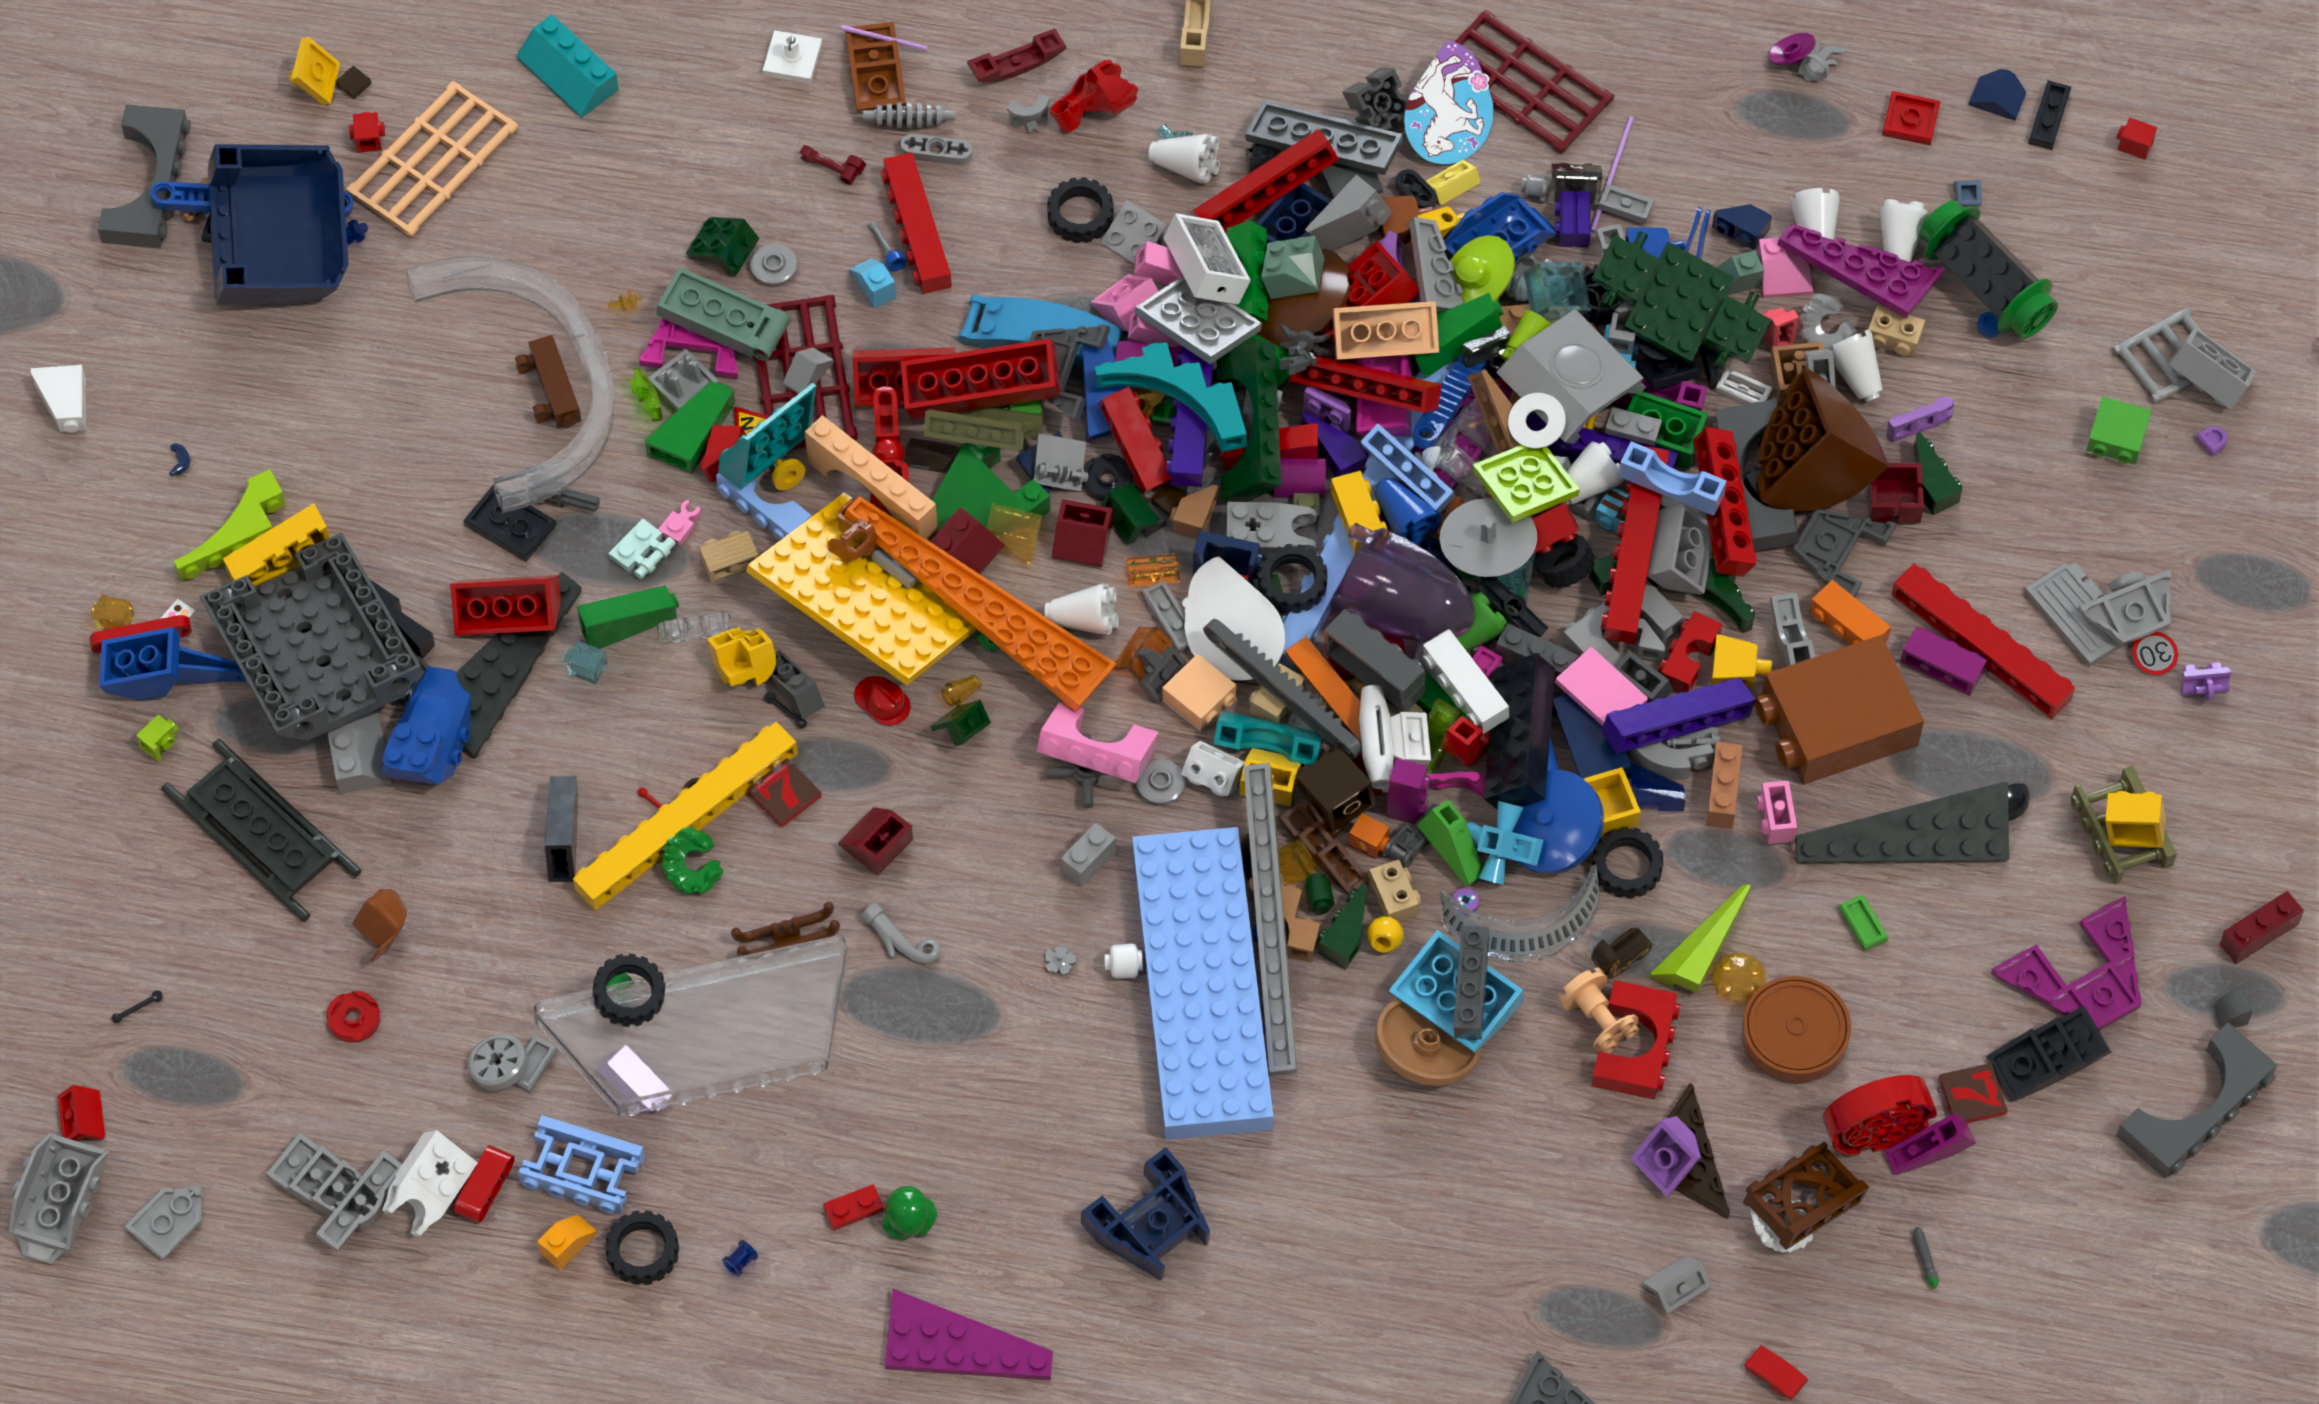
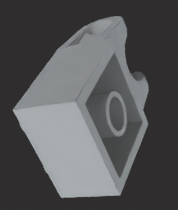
M1227 502V537L1260 543V554H1263V562L1265 561L1266 554L1272 553L1276 547L1280 546L1283 548L1286 544H1292V546L1300 544L1316 551L1317 546L1314 540L1299 536L1294 530L1315 523L1317 513L1310 507L1285 503Z

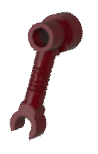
M803 145L799 152L802 154L800 159L813 164L817 163L840 173L839 179L847 185H852L856 177L861 175L866 167V163L855 155H849L846 162L842 164L819 154L818 151L807 145Z

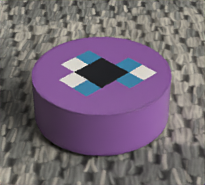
M1461 888L1454 893L1452 904L1464 916H1469L1477 911L1479 897L1474 890Z

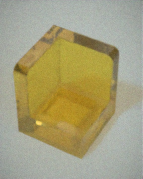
M1302 839L1278 849L1280 873L1287 884L1292 885L1306 879L1313 873L1317 864Z

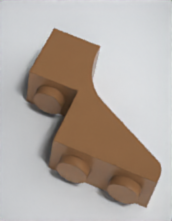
M1250 878L1249 899L1255 904L1253 878ZM1291 884L1281 885L1285 931L1288 936L1287 956L1312 963L1318 944L1317 940L1320 935L1321 923H1317L1310 918H1297L1302 902V889H1298Z

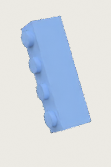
M1378 423L1360 442L1363 449L1410 491L1438 511L1439 514L1455 498L1453 490Z

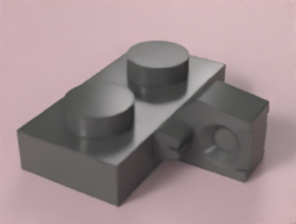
M1167 646L1162 654L1159 652L1155 653L1151 648H1141L1136 654L1140 662L1145 665L1143 671L1146 673L1138 685L1152 702H1160L1162 699V687L1187 664L1173 646Z

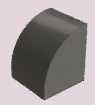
M2244 987L2227 993L2218 999L2214 1005L2221 1028L2228 1022L2234 1028L2248 1025L2253 1012Z

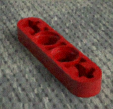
M176 615L97 631L89 637L91 650L94 653L101 654L102 640L174 627L180 633V638H183L192 632L190 618L185 615Z

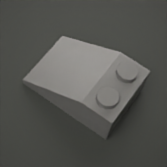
M1356 174L1305 230L1310 236H1316L1321 249L1332 251L1376 231L1387 222L1393 212L1378 192Z

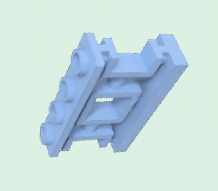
M541 1115L537 1124L538 1131L535 1133L534 1138L535 1143L544 1145L537 1164L526 1160L523 1161V1167L518 1171L520 1183L531 1190H545L556 1198L564 1196L573 1199L575 1203L582 1206H588V1204L596 1206L608 1214H613L614 1212L622 1214L627 1194L626 1191L619 1190L617 1187L624 1170L637 1174L639 1167H642L645 1159L643 1146ZM555 1140L568 1144L563 1156L552 1153ZM573 1155L595 1161L588 1180L566 1173ZM605 1156L619 1160L614 1172L603 1169L606 1160ZM547 1163L559 1166L555 1174L556 1178L543 1175ZM598 1178L610 1182L606 1190L607 1194L594 1190Z

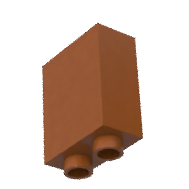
M1882 635L1766 673L1762 695L1755 697L1754 703L1762 725L1767 727L1774 724L1780 736V740L1775 742V749L1781 766L1786 771L1795 768L1803 785L1918 746L1924 720Z

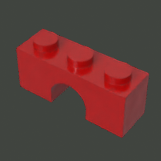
M1695 611L1690 619L1685 618L1680 628V633L1682 634L1679 640H1673L1669 649L1671 655L1668 660H1662L1658 672L1669 680L1673 691L1680 693L1692 690L1699 677L1701 664L1691 660L1687 655L1692 652H1701L1710 656L1715 647L1716 635H1721L1722 623Z

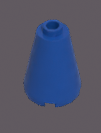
M1384 478L1377 483L1374 492L1375 497L1400 547L1402 546L1404 549L1413 548L1426 540L1424 535L1431 530L1434 533L1437 530L1442 517L1433 507L1394 478Z

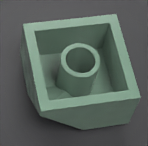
M1316 236L1267 243L1261 278L1270 299L1319 292L1325 257Z

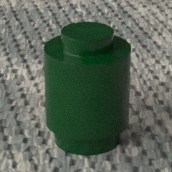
M1323 873L1309 875L1305 879L1306 883L1304 884L1308 908L1316 914H1325L1335 905L1330 880Z

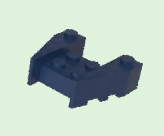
M1166 1147L1145 1162L1143 1175L1155 1187L1154 1190L1121 1215L1102 1195L1081 1211L1080 1221L1097 1243L1159 1280L1163 1279L1165 1266L1159 1260L1193 1233L1197 1235L1204 1245L1209 1243L1210 1237L1209 1227L1197 1204L1194 1191L1189 1185L1186 1172Z

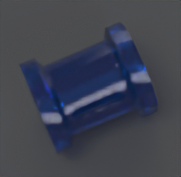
M741 1240L736 1250L729 1257L725 1256L722 1262L732 1274L740 1277L743 1273L742 1270L752 1260L755 1261L758 1258V1254L751 1245Z

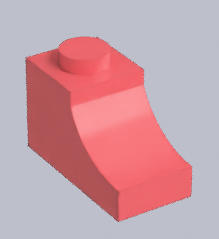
M1781 307L1776 310H1768L1762 314L1771 319L1762 337L1770 351H1772V346L1794 344L1799 319L1794 309L1785 312Z

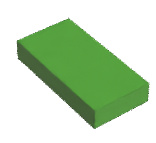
M1863 894L1839 904V911L1864 952L1888 941V935Z

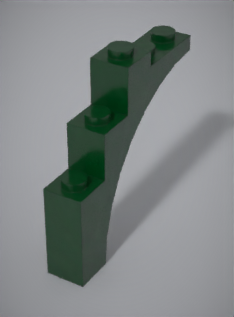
M1614 553L1595 561V565L1589 573L1590 580L1601 596L1606 595L1607 590L1612 591L1614 583H1609L1611 567L1617 568L1618 561L1613 560ZM1713 557L1709 563L1705 592L1701 595H1694L1718 607L1732 619L1742 633L1752 630L1755 613L1749 604H1745L1741 598V591L1735 584L1736 575L1717 573ZM1647 577V580L1653 586H1660L1656 582L1651 580L1649 577Z

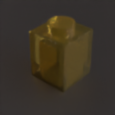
M101 594L98 603L95 602L93 604L91 617H93L97 629L106 630L130 625L134 617V611L130 601Z

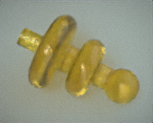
M628 290L627 298L624 295H619L618 301H610L608 307L611 310L617 307L627 310L629 305L632 310H636L637 301L642 300L641 295L635 296L632 290Z

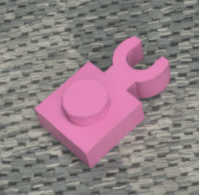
M688 500L682 503L679 514L672 511L658 529L662 532L664 538H672L679 547L693 531L694 523L692 521L697 520L701 515L699 506L693 512L687 511L690 507Z

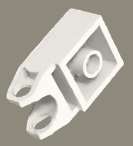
M434 1130L423 1133L396 1173V1178L389 1187L382 1211L385 1214L393 1213L400 1205L407 1201L415 1210L411 1234L415 1237L421 1236L431 1224L443 1216L478 1162L439 1131Z

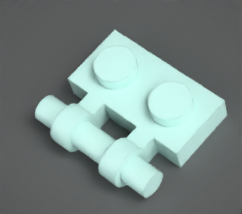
M642 519L609 552V558L628 572L636 565L638 569L634 574L637 578L642 579L646 574H651L655 570V565L671 553L670 550L676 543L670 537L663 543L659 542L663 538L662 532ZM650 550L653 551L648 558H643Z

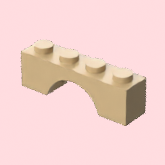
M1186 0L1180 46V65L1205 67L1211 0Z

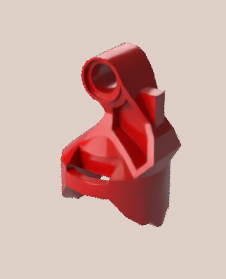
M1103 60L1093 66L1087 73L1078 77L1071 92L1053 104L1050 112L1062 132L1068 133L1075 130L1080 125V119L1084 111L1105 112L1117 116L1134 105L1139 89L1135 84L1129 83L1128 80L1120 77L1122 69L1118 63H1113L1111 60Z

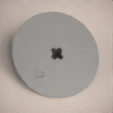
M1483 498L1467 502L1449 514L1440 531V544L1446 558L1458 569L1476 576L1493 577L1510 573L1527 562L1537 544V531L1530 516L1512 523L1493 498Z

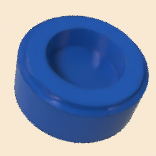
M1989 311L1981 314L1977 323L1979 333L1989 338L1996 337L2001 333L1997 329L1999 319L1993 312Z

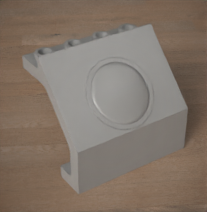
M1576 309L1521 344L1497 371V374L1521 398L1532 393H1545L1556 398L1562 405L1566 415L1565 428L1560 438L1564 442L1572 444L1581 437L1578 432L1595 414L1624 394L1633 393L1639 395L1646 388L1641 383L1643 379L1641 374ZM1535 410V412L1540 416V418L1547 424L1548 416L1546 415V413L1540 410Z

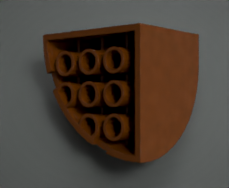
M1805 367L1785 391L1788 394L1780 408L1778 406L1775 407L1767 424L1758 456V463L1761 464V474L1757 475L1758 491L1762 502L1779 509H1793V511L1823 509L1848 500L1861 492L1882 474L1889 464L1876 435L1858 410L1829 382Z

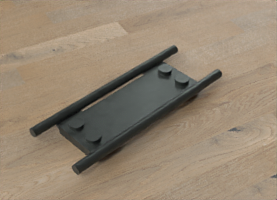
M217 739L212 746L225 759L190 788L185 797L169 782L165 783L161 790L302 922H305L310 918V913L292 898L299 890L334 860L354 878L359 876L362 870L223 741ZM210 816L264 866L271 875L269 876L207 818Z

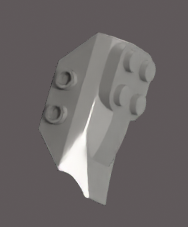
M49 1133L33 1149L31 1156H27L23 1164V1176L20 1181L16 1182L13 1188V1203L8 1231L17 1238L23 1256L47 1264H53L62 1253L70 1250L82 1218H86L91 1206L89 1201L99 1189L101 1175L110 1151Z

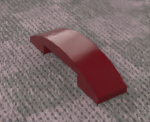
M1054 28L1033 36L1032 43L994 57L987 53L968 60L967 64L978 82L1000 81L1021 75L1045 64L1066 49V45Z

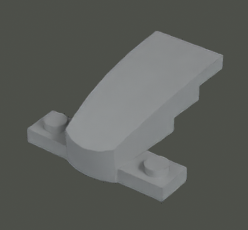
M299 1133L266 1173V1177L297 1199L329 1217L318 1230L315 1237L338 1253L355 1230L364 1231L378 1221L383 1212L385 1193L396 1178L395 1175L402 1164L383 1150L362 1176L345 1160L340 1161L323 1146L318 1147L303 1134Z

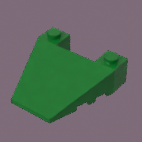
M964 443L932 501L936 504L938 532L961 506L993 535L1000 534V536L1009 534L1010 530L1018 527L1026 528L1031 526L1050 512V495L1034 479L1013 493L990 470L1001 461L1000 448Z

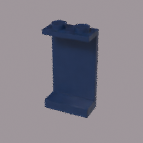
M1567 693L1553 698L1552 715L1557 714L1578 776L1584 779L1623 767L1625 775L1629 779L1631 763L1627 752L1616 754L1601 732L1603 726Z

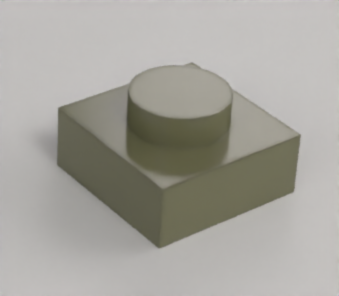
M1294 493L1293 505L1314 509L1317 513L1316 521H1319V493Z

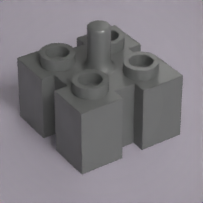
M1380 67L1365 77L1368 83L1357 82L1342 92L1349 108L1357 110L1359 113L1355 117L1357 123L1387 130L1392 127L1390 120L1400 122L1404 119L1409 97L1407 94H1400L1398 88L1403 85L1394 68Z

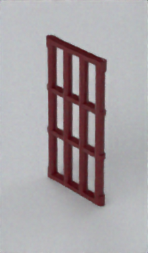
M1484 10L1455 41L1463 45L1470 38L1504 61L1495 70L1476 57L1482 73L1489 76V81L1487 82L1489 89L1497 82L1527 102L1528 105L1519 112L1490 92L1493 106L1512 118L1517 125L1521 124L1551 144L1552 148L1561 154L1569 148L1572 142L1615 97L1608 90H1603L1571 69L1572 66L1569 64L1565 65L1532 43L1531 39H1526L1496 19L1495 15L1487 10ZM1483 23H1486L1518 44L1519 47L1511 55L1476 30ZM1526 50L1558 71L1552 80H1549L1519 60ZM1512 66L1542 86L1543 89L1537 96H1534L1503 74ZM1566 76L1601 101L1593 109L1558 86V84ZM1551 92L1586 117L1578 125L1543 102V99ZM1536 108L1571 133L1562 141L1527 116Z
M826 295L766 304L782 311L799 309L805 344L802 347L790 348L786 328L779 340L780 350H774L767 361L781 359L785 379L792 363L791 357H795L796 352L809 348H815L821 353L832 352L837 385L822 387L820 379L815 384L814 406L816 419L818 420L822 415L827 418L823 397L839 395L844 433L853 440H857V429L853 424L848 394L850 386L846 381L841 351L843 344L839 339L835 314V296ZM824 306L830 343L815 345L809 308ZM753 356L757 365L761 390L760 403L763 405L764 414L771 416L774 412V403L789 402L798 394L786 388V393L771 395L767 363ZM806 440L801 441L793 449L806 447Z

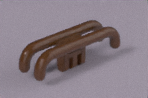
M826 902L823 906L824 908L818 912L801 917H793L790 920H782L779 923L775 922L769 926L751 931L741 932L739 928H733L731 936L735 941L751 942L773 936L775 943L754 950H747L746 947L739 946L737 955L742 960L753 961L832 938L840 929V923L837 920H832L829 927L824 930L804 936L800 935V928L829 918L834 911L833 903Z

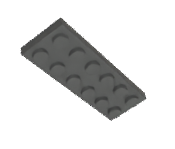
M1263 100L1245 133L1246 141L1286 150L1317 129H1320L1339 158L1335 163L1382 175L1386 174L1403 142V134L1266 100Z

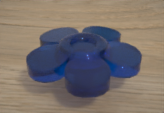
M357 220L349 221V228L346 227L347 244H352L354 240L362 242L365 239L364 233L368 231L367 224H359Z

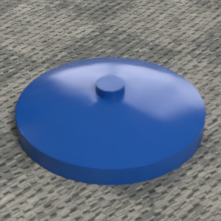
M1547 771L1545 799L1524 806L1512 831L1544 840L1538 864L1535 866L1517 861L1519 864L1535 873L1558 874L1578 866L1592 853L1603 830L1604 813L1597 792L1588 782L1568 771Z

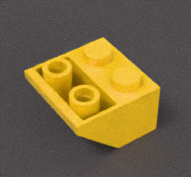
M1252 748L1244 766L1270 763L1274 803L1291 807L1297 786L1295 775L1302 768V764L1292 762L1286 756L1279 753ZM1243 769L1240 779V796L1246 797Z

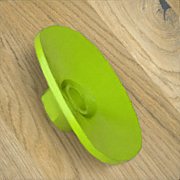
M1490 235L1478 237L1466 243L1450 260L1455 269L1452 273L1456 284H1460L1463 290L1461 297L1464 303L1487 293H1490L1493 302L1497 301L1511 282L1515 269V258L1509 244L1500 237Z

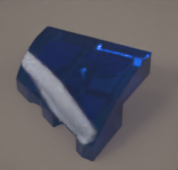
M1631 764L1630 787L1639 807H1657L1658 811H1684L1686 801L1685 790L1682 784L1636 764Z

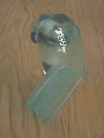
M1166 124L1161 125L1157 130V133L1163 139L1194 135L1190 131L1173 132Z

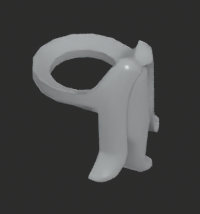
M1816 40L1814 49L1802 60L1798 73L1803 75L1805 81L1826 78L1830 74L1828 66L1831 64L1838 65L1834 59L1826 61V58L1830 53H1843L1846 49L1827 46L1818 52L1819 43Z

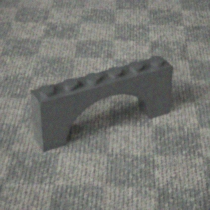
M126 104L121 124L125 139L137 141L150 149L157 159L156 172L149 187L137 199L120 207L102 208L97 230L101 243L161 248L162 239L167 237L168 226L166 221L167 218H171L172 210H163L155 207L151 202V189L158 182H175L176 176H180L182 168L180 158L186 152V141L184 140L185 135L190 133L191 122L187 120L185 110ZM160 191L156 196L160 200H167L171 195L167 191Z
M1777 399L1716 409L1717 419L1713 420L1714 428L1733 431L1754 552L1799 543L1793 509L1780 510L1761 504L1750 495L1743 480L1747 460L1754 449L1762 442L1770 417L1775 407L1778 406Z
M2229 1022L2210 1039L2206 1050L2218 1065L2222 1082L2220 1095L2209 1108L2196 1116L2182 1120L2156 1118L2137 1108L2120 1124L2116 1136L2165 1179L2172 1172L2177 1174L2186 1164L2184 1160L2190 1155L2195 1157L2204 1145L2202 1143L2207 1138L2210 1140L2214 1139L2222 1129L2220 1126L2225 1121L2230 1123L2240 1112L2239 1108L2244 1103L2249 1105L2258 1095L2256 1091L2262 1086L2267 1088L2276 1077L2274 1071L2277 1064Z

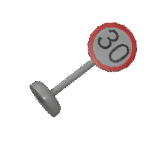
M2141 571L2122 575L2109 584L2112 592L2118 591L2145 580V575ZM2155 632L2136 640L2131 651L2136 667L2143 673L2151 676H2162L2170 672L2176 665L2179 656L2173 639L2161 632Z

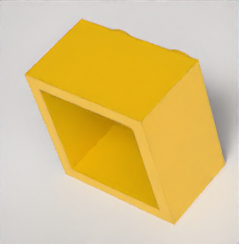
M1623 767L1584 778L1597 792L1602 803L1604 824L1600 837L1603 835L1607 836L1609 831L1613 829L1617 831L1621 830V827L1631 829L1639 826L1641 811Z
M2125 791L2108 793L2106 827L2110 845L2163 848L2165 813L2162 794H2155L2153 792L2131 794Z

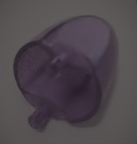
M1354 523L1351 526L1349 538L1363 544L1350 564L1341 593H1335L1330 605L1332 608L1338 609L1340 613L1346 609L1351 614H1358L1363 619L1364 624L1371 629H1377L1383 634L1415 641L1428 642L1448 629L1458 638L1472 628L1476 620V608L1473 598L1462 581L1445 564L1418 545L1389 532L1385 528L1373 531L1359 525V523Z

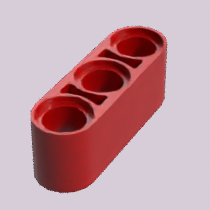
M488 1145L459 1194L454 1206V1213L476 1223H481L509 1175L515 1156Z

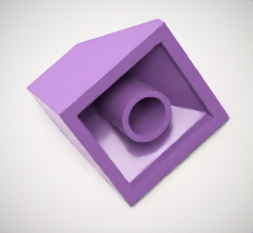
M1677 1116L1661 1120L1630 1159L1668 1197L1701 1156L1695 1134Z

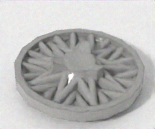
M770 244L761 247L754 253L750 267L752 275L757 281L764 285L777 286L790 281L796 274L797 260L791 249L784 245Z
M1164 759L1152 760L1147 764L1136 782L1137 790L1142 798L1150 803L1157 805L1170 804L1182 795L1186 784L1185 776L1181 775V768L1172 761Z

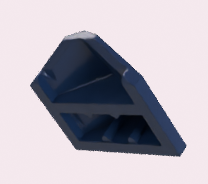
M1999 69L1979 77L1968 105L2015 121L2026 96V91L2015 73Z

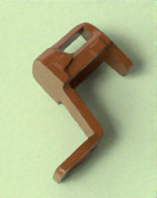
M853 498L844 504L838 513V530L843 533L841 539L832 538L828 542L829 551L846 564L860 557L869 556L876 549L875 528L869 522L858 519L854 523L844 516L846 509L855 501ZM851 539L858 542L855 548L849 545Z

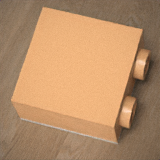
M1199 654L1193 657L1162 687V701L1200 732L1208 725H1212L1217 720L1219 714L1225 708H1230L1237 698L1236 684Z

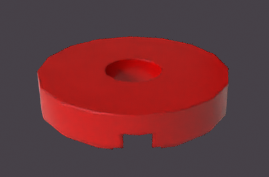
M351 991V993L345 995L344 993L338 995L330 1003L327 1010V1024L331 1033L339 1040L348 1043L361 1042L370 1038L377 1031L381 1022L380 1009L375 999L361 991ZM351 1012H359L361 1014L360 1018L356 1021H348L346 1019L347 1015Z

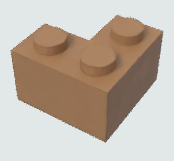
M1823 342L1772 346L1770 367L1778 405H1782L1788 395L1785 393L1786 389L1805 368L1804 351L1823 350Z

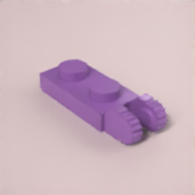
M1949 396L1937 398L1933 404L1918 407L1914 411L1903 415L1894 416L1888 420V439L1890 442H1895L1951 419L1954 405L1953 399Z

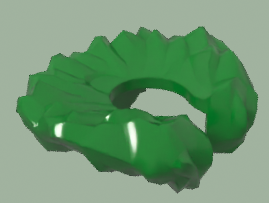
M686 827L679 830L674 837L666 841L667 845L663 847L664 853L661 855L663 859L661 866L663 867V873L666 875L665 879L676 886V890H682L686 894L696 892L704 894L713 887L716 881L720 880L723 874L720 861H709L699 871H692L685 865V857L689 852L700 851L708 853L715 847L712 838L708 834L692 827Z

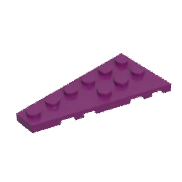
M1791 224L1779 237L1777 243L1783 249L1905 319L1908 318L1942 277L1945 270L1937 266L1935 269L1922 266L1923 262L1913 260V263L1899 259L1896 254L1859 244L1858 247L1846 244V240L1837 237L1836 240L1822 237L1821 232Z
M892 1290L885 1369L1051 1381L1052 1350L901 1291Z

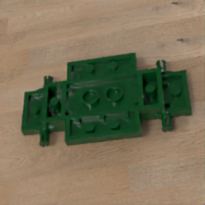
M1639 231L1633 243L1614 235L1591 280L1601 285L1607 291L1601 303L1604 307L1610 299L1606 308L1611 309L1616 298L1633 307L1623 326L1624 330L1635 333L1637 337L1689 365L1701 344L1719 353L1714 362V366L1717 367L1719 365V369L1724 368L1728 358H1736L1745 364L1750 362L1771 321L1770 318L1758 313L1754 309L1760 298L1758 294L1754 296L1755 292H1750L1746 302L1740 303L1726 295L1735 277L1687 251L1667 242L1659 258L1642 248L1648 238L1646 233L1640 241L1644 232Z

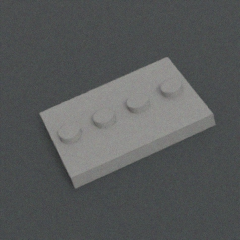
M1184 276L1138 304L1135 308L1137 316L1209 364L1260 332L1262 326L1260 321L1232 303L1194 297Z

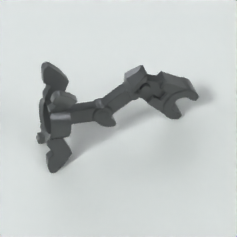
M1285 325L1281 326L1286 337L1294 340L1280 343V348L1288 349V355L1297 356L1281 358L1280 370L1288 369V374L1294 375L1306 370V367L1310 364L1315 366L1316 357L1313 353L1309 352L1311 349L1319 356H1329V351L1320 348L1316 343L1329 339L1331 333L1314 336L1307 330L1297 333L1291 331Z

